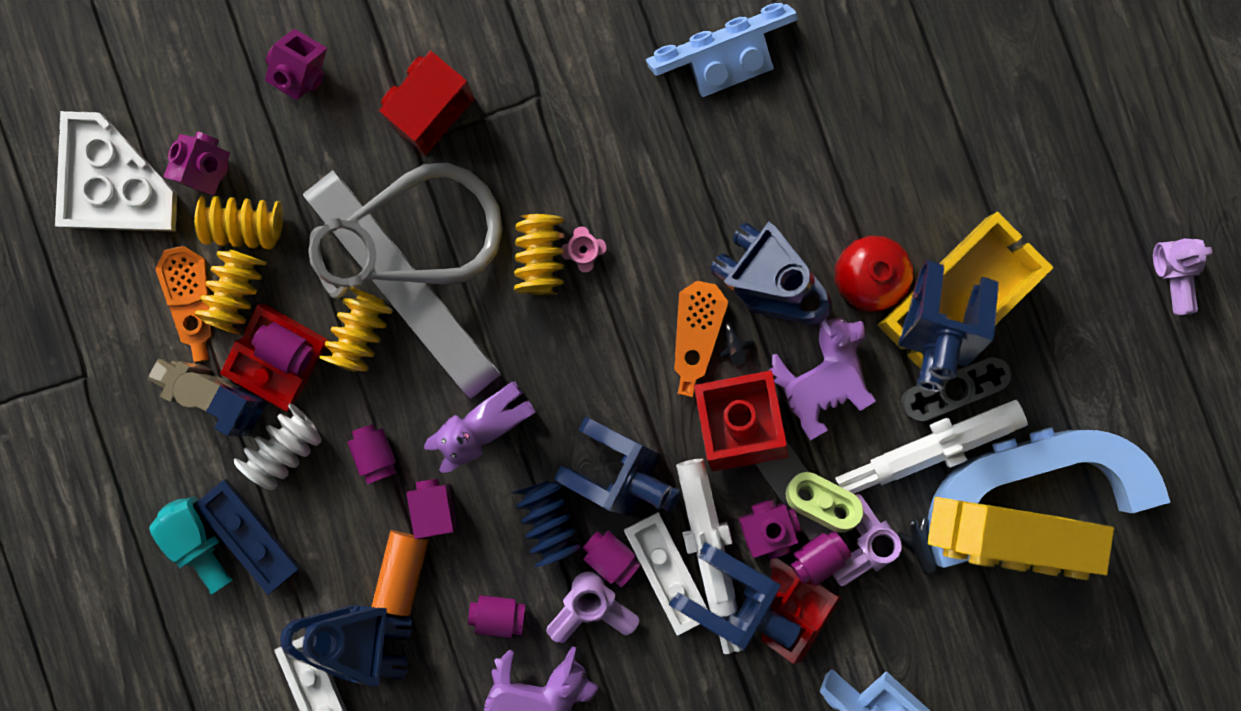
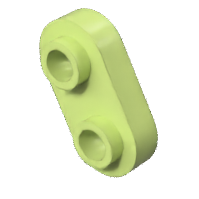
M803 472L796 475L786 488V500L794 511L835 532L850 531L862 519L863 506L855 494L814 473ZM799 490H807L810 493L811 499L809 501L802 500L799 496ZM834 508H842L846 514L845 519L836 517Z

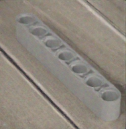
M334 170L303 193L306 200L324 222L336 218L346 220L363 207V204ZM371 214L358 220L359 225L369 233L375 243L376 260L374 268L376 272L416 270ZM343 228L333 231L363 269L366 264L367 253L361 238L354 232ZM371 279L470 399L501 375L427 283Z

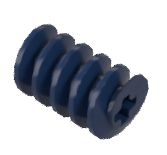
M544 481L512 491V494L525 496L522 501L516 504V508L529 510L530 512L520 520L521 524L534 525V528L525 537L526 539H535L539 542L530 549L531 554L543 555V559L536 563L535 567L563 560L580 548L579 542L567 541L575 533V528L562 526L563 523L571 518L570 512L557 511L566 503L565 497H553V494L561 488V483Z

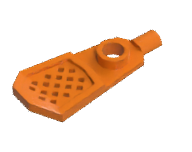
M185 246L166 249L155 270L180 340L191 346L194 363L209 360L206 341L212 336L211 325L204 323L195 315L196 310L209 309L200 300L202 295H209V289L205 285L206 281H208L206 259ZM195 316L198 320V326L195 330L190 331L186 323L190 317Z
M696 281L679 292L674 370L681 376L678 394L693 397L696 379L705 376L728 305V300L716 284ZM689 350H694L699 354V361L695 365H689L685 361V354Z

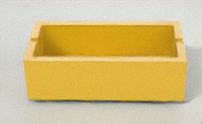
M997 211L985 218L940 262V264L944 265L939 313L945 314L947 319L962 323L975 284L980 286L981 277H985L998 282L996 325L1054 267L1029 242L1015 248L1011 252L1007 247L1018 242L1023 236ZM914 289L877 324L897 346ZM912 350L907 356L921 369L924 355Z
M935 497L927 544L944 548L943 556L967 560L969 554V562L973 564L994 567V564L999 565V561L1002 560L1001 567L1026 571V569H1030V565H1033L1034 572L1058 576L1061 569H1064V576L1089 580V573L1107 575L1114 527L1058 516Z

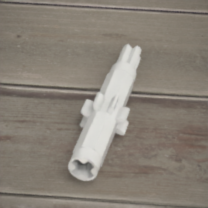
M1017 400L1000 405L954 425L951 424L949 418H945L930 424L932 434L870 460L871 463L836 477V481L840 487L854 494L879 483L882 486L891 481L898 480L944 460L947 466L951 468L967 461L964 452L1027 426V419Z
M692 459L677 464L676 467L691 528L690 531L682 532L687 553L696 552L698 558L704 542L726 553L724 545L733 543L727 522H718L704 459ZM698 558L710 611L727 621L731 615L736 617L738 606L732 578ZM719 636L724 654L743 650Z

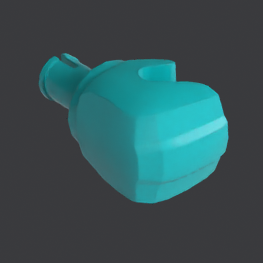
M196 496L172 501L158 512L156 519L149 527L150 534L165 556L172 563H176L179 569L185 565L188 568L192 566L212 595L233 580L213 554L214 546L220 541L216 535L207 540L204 526L193 507V504L199 500Z

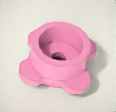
M577 227L569 243L561 247L564 249V253L561 255L566 260L571 259L578 265V269L581 272L586 273L593 269V262L596 258L606 252V244L601 239L596 240L595 237L589 234L586 227ZM586 246L587 252L581 253L580 247Z

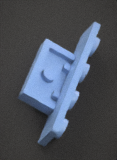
M770 4L761 9V14L748 19L747 17L735 18L725 24L726 28L716 32L703 31L690 37V42L678 47L668 45L659 48L654 52V56L646 59L648 67L657 76L690 63L699 93L702 97L773 70L764 33L797 21V12L787 4Z
M831 669L825 675L820 689V693L824 696L826 702L832 708L840 711H930L887 671L860 694Z

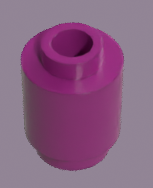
M276 322L271 323L268 327L262 325L252 340V346L256 347L254 356L286 374L293 372L296 375H300L307 367L314 353V348L307 345L308 340Z
M370 424L352 431L354 439L347 441L359 476L364 475L367 484L396 473L393 465L396 463V459L384 428L376 430L374 424Z
M609 530L604 535L596 531L582 548L587 553L583 560L610 584L615 582L620 588L641 565L635 559L636 554Z
M831 531L827 535L821 533L792 553L795 562L791 564V567L803 584L810 581L814 586H817L846 566L845 561L852 557L842 538L835 531Z
M479 595L478 603L470 602L467 625L475 626L474 634L505 638H511L512 634L522 635L525 604L516 603V599Z

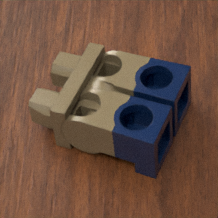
M160 358L156 361L148 376V380L164 388L160 395L161 398L169 402L179 403L185 407L200 408L219 418L214 429L227 436H250L268 404L267 401L221 377L210 376L212 370L203 365L182 361H172L170 363Z

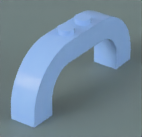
M1046 428L1029 433L1031 440L1018 444L1015 438L993 443L994 451L972 457L953 469L942 481L932 499L928 514L927 531L929 537L935 497L979 503L980 499L988 491L997 486L1081 462L1094 465L1105 474L1112 486L1119 511L1136 513L1170 503V499L1163 478L1153 461L1144 451L1129 440L1098 430H1066L1054 433L1053 428ZM930 545L934 560L940 567L945 568L969 561V554L967 560L943 556L944 548Z

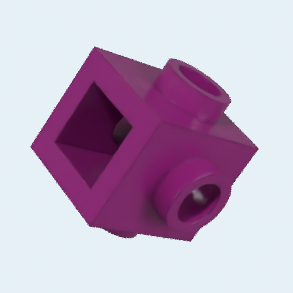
M294 28L273 44L265 60V63L268 64L265 81L296 100L300 99L309 90L315 91L324 78L325 72L321 69L327 47Z
M198 131L195 137L179 134L178 140L169 149V163L163 177L193 190L214 196L219 182L223 180L228 171L227 161L231 152L217 147L219 140Z
M774 499L751 506L752 513L737 517L749 553L753 558L767 554L769 559L780 557L790 553V546L798 543L795 533L800 532L801 527L793 509L787 511L786 505L783 503L775 505ZM775 523L776 530L774 533L766 534L767 526Z

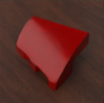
M779 557L772 558L769 566L772 567L771 580L781 586L771 602V609L794 624L800 625L801 629L790 648L776 643L775 640L762 634L761 641L793 664L801 663L842 597L821 583L817 586H814L810 581L803 584L793 571L791 564Z

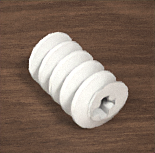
M292 404L288 405L293 414L292 418L282 414L277 416L282 425L280 430L270 425L266 427L271 437L269 441L259 436L255 438L260 448L258 452L248 447L244 449L249 459L247 463L237 458L234 459L236 467L249 480L268 490H274L277 487L275 477L285 479L288 476L286 466L295 468L299 465L297 454L303 457L310 454V448L307 443L315 446L321 443V437L313 422Z

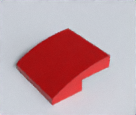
M261 303L256 306L242 338L235 341L220 374L287 412L290 409L288 405H293L317 365L320 359L319 356L322 355L326 348L325 342L329 340L267 304ZM276 322L308 340L307 345L314 348V353L307 367L300 375H296L293 372L286 374L254 356L256 347L252 346V340L262 325L268 327L271 323Z

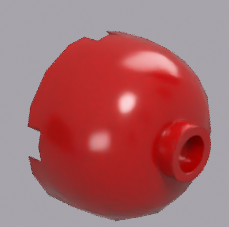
M866 236L853 241L842 251L835 265L834 281L839 295L845 301L847 300L850 305L862 312L878 313L895 307L906 297L913 282V264L908 252L898 242L886 236Z

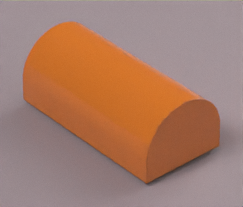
M390 530L371 607L387 608V613L392 615L409 616L411 614L429 538L414 539L412 534Z

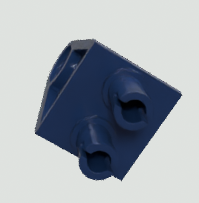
M768 222L760 232L749 223L740 225L739 228L746 232V236L736 230L733 241L734 244L747 251L739 262L734 261L725 253L718 255L716 259L724 265L722 267L713 261L710 269L711 274L723 280L746 307L754 313L808 325L817 324L825 320L832 310L830 295L776 226ZM819 295L821 304L816 311H803L801 309L802 302L807 296Z
M926 260L920 270L898 346L920 352L924 355L917 386L926 391L940 392L944 386V379L955 378L957 364L967 367L993 341L998 282L981 277L980 286L975 284L963 322L946 318L945 314L939 313L944 265Z
M585 416L579 431L624 454L621 461L624 463V466L615 484L610 483L608 488L562 465L557 471L554 480L603 508L619 514L631 516L639 499L649 502L658 509L664 508L667 512H672L680 499L681 490L675 489L653 477V471L661 454Z
M704 542L698 558L745 586L746 589L743 593L747 597L737 616L731 615L728 621L677 592L676 596H673L669 606L745 650L753 634L757 631L772 638L776 643L790 648L798 637L801 626L794 624L771 609V602L781 585Z
M349 605L293 620L282 630L280 645L288 657L339 679L370 686H379L380 678L404 679L407 670L392 668V665L408 666L406 656L404 654H382L384 638L407 640L411 630L397 629L396 626H412L410 616L387 614V608ZM302 628H306L303 639L304 651H298L292 644L293 634Z

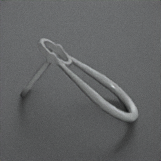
M450 163L423 164L401 176L346 220L336 218L325 222L324 226L316 227L310 234L308 250L310 264L319 276L325 291L335 299L343 297L350 287L362 284L364 279L429 284L466 282L485 271L498 253L503 232L500 207L489 187L470 170ZM447 178L463 184L476 195L485 211L488 230L484 247L474 260L460 268L375 271V243L369 233L359 225L358 220L428 179ZM340 228L352 231L359 236L366 247L367 253L366 264L360 274L347 279L335 277L326 270L320 250V239L323 235Z

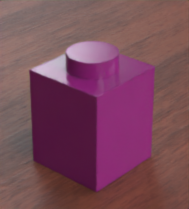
M439 478L415 482L417 490L406 492L414 539L456 531L458 527L450 484L440 485Z

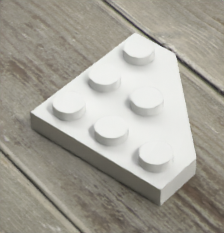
M61 111L55 226L65 229L176 232L177 193L115 126L101 113Z

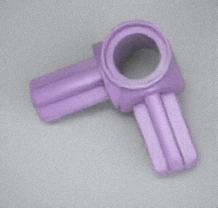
M1184 238L1178 241L1157 243L1154 247V268L1158 276L1163 277V280L1169 279L1172 307L1175 315L1193 314L1198 310L1194 276L1200 275L1205 267L1206 256L1212 255V248L1205 247L1203 240Z
M856 494V496L862 503L863 516L861 521L855 526L861 535L857 539L858 542H856L859 548L851 553L852 557L845 561L846 566L833 574V577L840 586L847 585L872 567L876 572L894 561L901 551L899 536L892 530L886 520L880 523L860 494ZM886 536L892 541L893 551L890 556L879 557L873 552L872 541L875 537Z
M584 572L575 577L572 582V590L563 600L565 607L547 626L546 632L556 643H564L582 622H597L602 619L623 635H629L636 630L640 620L636 614L614 600L615 592L606 587L604 579L599 574ZM586 593L597 595L593 599H584L581 596Z

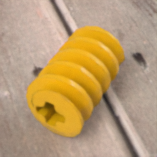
M202 195L197 202L194 223L199 241L205 245H210L215 241L219 246H225L230 242L234 247H241L245 243L247 247L255 249L261 244L264 249L271 250L282 232V204L280 201H276L272 212H269L266 201L260 200L257 210H253L251 200L245 199L241 209H237L235 198L230 197L226 208H222L220 198L214 196L210 207H207L205 198Z
M547 214L521 215L520 217L526 220L516 223L515 229L526 235L517 238L515 245L526 251L517 253L515 261L526 266L516 269L514 275L525 280V282L515 285L514 291L525 295H558V293L552 291V288L562 285L564 280L554 277L553 272L564 269V265L553 261V257L563 254L564 249L554 246L553 241L564 238V233L554 230V226L564 223L565 218Z
M231 249L230 251H218L216 256L225 265L212 266L211 271L220 279L219 281H206L205 285L214 292V295H202L200 297V300L209 309L196 310L195 315L208 325L241 335L232 325L246 323V318L237 311L238 309H251V303L244 299L243 295L256 294L257 290L248 281L261 280L262 275L253 267L254 265H267V262Z
M350 287L349 289L357 297L344 298L343 303L351 312L337 313V317L345 326L332 327L330 330L339 340L338 342L326 341L324 344L333 354L332 356H319V358L352 372H366L369 367L361 360V357H374L375 354L367 346V342L379 343L381 340L373 331V328H386L387 326L379 317V314H392L393 310L385 303V300Z

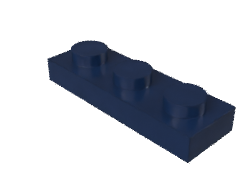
M228 479L222 480L194 504V507L267 595L275 591L301 569L299 564Z

